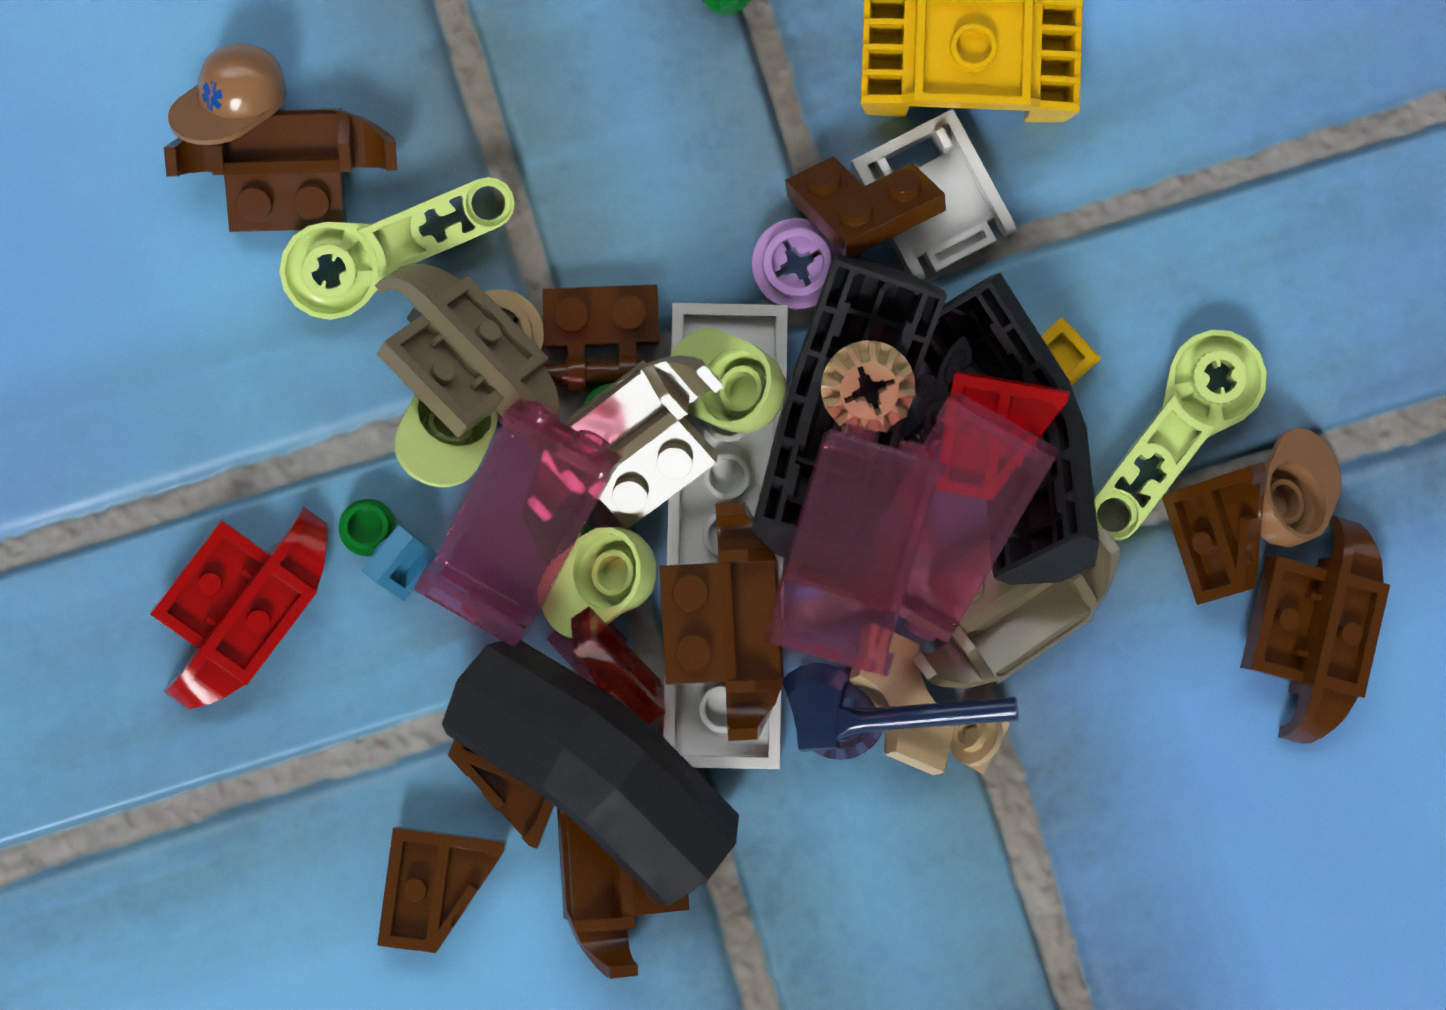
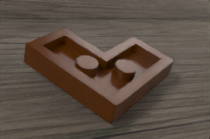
M834 156L785 179L787 197L847 258H852L946 211L945 193L914 163L900 168L866 186H863Z

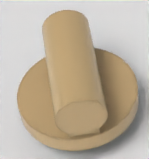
M994 722L955 725L950 746L953 756L964 765L984 775L1011 723Z

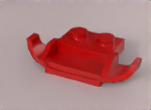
M303 506L278 544L275 543L271 550L267 552L223 519L219 520L150 611L151 616L196 647L191 654V659L177 677L167 685L163 691L184 707L193 709L221 700L242 686L249 684L318 592L317 589L325 563L326 522Z

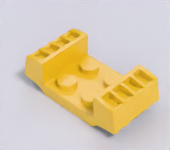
M864 0L860 104L866 115L906 117L909 106L1019 110L1024 111V122H1066L1080 112L1083 0Z

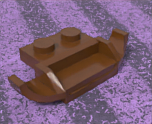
M342 108L279 109L271 117L246 134L226 143L198 145L177 138L164 147L166 177L196 172H212V175H224L229 232L303 230L308 225L323 222L347 223L343 172H351L354 168H382L386 171H397L395 138L370 120L344 111Z
M745 502L715 503L719 562L659 566L665 685L725 682L728 741L758 740L777 702L784 680L778 561L774 552L751 530L754 517Z
M1332 515L1328 525L1334 533L1331 559L1319 558L1316 567L1281 556L1266 555L1240 668L1290 681L1288 693L1299 695L1293 717L1286 725L1280 726L1277 738L1300 744L1312 743L1326 736L1347 717L1358 697L1365 698L1390 589V584L1384 583L1382 559L1370 532L1358 522Z
M557 808L563 917L568 920L575 939L586 956L606 977L614 979L638 976V964L634 961L630 952L627 930L635 928V916L689 910V895H685L670 906L658 904L575 821Z

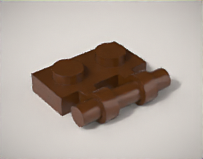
M657 284L542 289L544 346L546 349L567 348L568 351L567 363L545 364L555 386L568 385L569 391H586L587 385L613 384L642 361L637 358V345L660 344ZM619 346V361L586 362V347ZM649 359V360H644V361H645L646 363H648V362L655 361V360H658V359Z

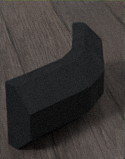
M841 255L833 256L783 403L751 528L777 556L819 569L864 565L870 557L892 455L903 419L892 425L887 432L878 431L860 435L845 427H840L824 406L821 395L822 375L830 359L839 350L855 342L871 340L886 343L897 349L909 362L916 382L947 297L944 290L908 272L868 259L847 258ZM863 366L857 368L860 374L858 378L860 388L853 391L851 396H854V398L864 396L868 404L872 403L873 408L877 409L879 408L877 390L885 386L886 382L883 380L874 382L870 375L865 373Z
M997 273L944 304L924 361L932 373L938 375L940 365L949 349L960 337L967 336L974 347L973 362L985 375L1070 390L1067 403L1046 428L1026 457L1017 466L994 499H987L993 578L1008 585L1060 583L1096 566L1099 535L1087 427L1069 379L1002 274Z
M512 637L486 645L457 679L442 721L446 734L541 794L575 821L658 904L670 906L707 882L735 846L739 814L654 727L613 695L519 638Z

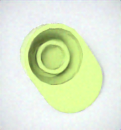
M705 328L687 335L679 342L670 356H690L701 359L722 381L723 388L716 393L713 391L704 393L690 403L688 407L689 414L714 426L741 434L758 431L771 423L783 406L786 396V379L778 362L762 349L747 341L718 329Z
M414 394L395 434L394 450L396 457L403 469L421 483L435 487H451L464 483L477 472L496 431L498 413L494 410L465 434L457 438Z
M595 528L582 535L549 564L543 575L540 586V603L546 620L555 631L569 638H586L596 634L622 613L642 605L653 593L658 578L657 562L654 553L639 534L627 528Z

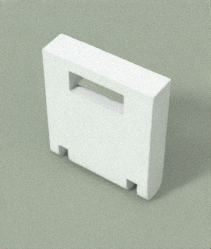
M954 109L852 160L850 165L856 179L863 186H866L892 173L887 160L931 138L940 157L918 168L945 193L946 211L889 239L905 271L922 280L925 279V274L918 258L924 256L931 271L935 274L995 243L996 238L987 222L994 220L998 230L1004 237L1016 232V226Z

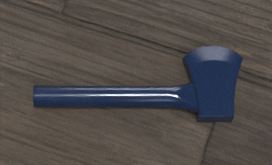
M813 662L799 666L788 673L783 680V686L793 712L798 750L801 752L839 749V741L864 732L1019 720L1016 697L877 708L844 707L843 702L849 676L841 669L825 663Z

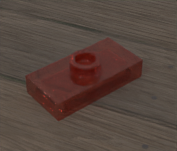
M590 606L572 617L573 652L588 666L589 672L597 686L608 693L613 691L628 708L648 724L664 715L665 707L662 684L658 676Z

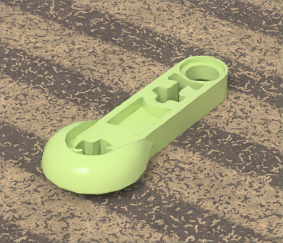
M485 177L473 180L372 224L323 222L308 225L291 238L282 252L279 273L283 290L295 307L311 317L332 320L350 316L363 307L378 289L374 285L399 267L417 263L499 228L508 222L513 214L515 205L513 193L507 184L501 180ZM485 186H491L499 190L504 199L503 211L498 217L491 220H484L476 216L471 205L474 193ZM461 196L463 213L474 226L473 229L462 233L461 221H458L444 229L446 238L440 242H436L432 235L422 236L420 234L419 226L426 223L424 214L426 211L434 209L438 216L448 215L456 211L449 203V200ZM326 254H332V262L339 257L346 267V270L338 274L340 284L330 288L326 287V280H323L320 285L312 275V272L319 268L317 258Z
M1209 330L1192 336L1178 349L1170 365L1163 406L1094 495L1096 516L1100 505L1110 498L1122 501L1128 508L1129 520L1127 525L1118 532L1107 531L1114 541L1130 537L1139 528L1208 437L1243 421L1258 407L1266 391L1267 371L1261 353L1248 339L1232 331ZM1210 363L1212 369L1220 367L1221 364L1228 367L1229 372L1226 375V379L1232 385L1226 393L1224 387L1216 389L1215 393L1206 387L1210 377L1204 371ZM1154 455L1160 460L1156 469L1162 477L1159 482L1153 479L1147 480L1138 489L1136 494L1146 497V501L1140 506L1130 493L1115 488V484L1121 478L1126 486L1131 485L1140 472L1138 466L1134 464L1136 458L1139 457L1140 459L1147 460ZM1097 518V526H1098V530H1099V529L1102 528V526L1099 524V521H1098V518Z

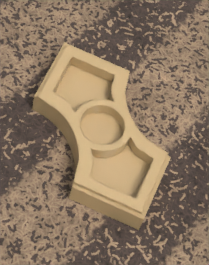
M873 622L863 626L849 677L850 682L864 691L873 701L876 708L936 703L924 684L920 669L912 660V657L920 652L921 644ZM955 725L885 730L884 753L891 758L933 776L944 773Z

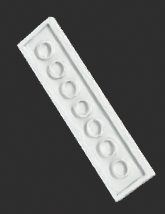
M672 303L671 354L679 342L692 332L705 328L718 329L747 341L770 355L778 362L787 382L788 305ZM781 410L766 427L746 434L721 429L689 413L684 416L718 453L717 463L668 499L667 565L719 562L715 503L745 502L753 517L755 516ZM775 554L778 561V583L782 637L783 557L777 556ZM664 681L663 737L693 768L780 769L781 690L758 740L728 741L725 682L665 685Z

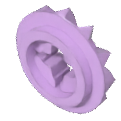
M792 218L780 221L769 227L761 235L754 247L751 266L756 287L775 305H788V308L794 311L816 306L833 256H842V253L810 220ZM785 244H788L790 250L795 251L799 257L806 255L811 257L816 253L819 254L807 266L808 286L805 285L803 279L799 280L795 273L787 276L782 274L776 277V274L780 273L781 269L787 265L788 259Z

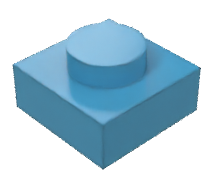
M397 525L390 536L381 541L376 547L373 557L363 568L362 572L378 585L404 601L440 555L407 530Z

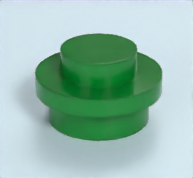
M360 499L351 503L343 511L338 525L339 536L345 547L351 552L360 556L372 557L379 543L389 537L397 527V521L392 510L384 503L375 499Z

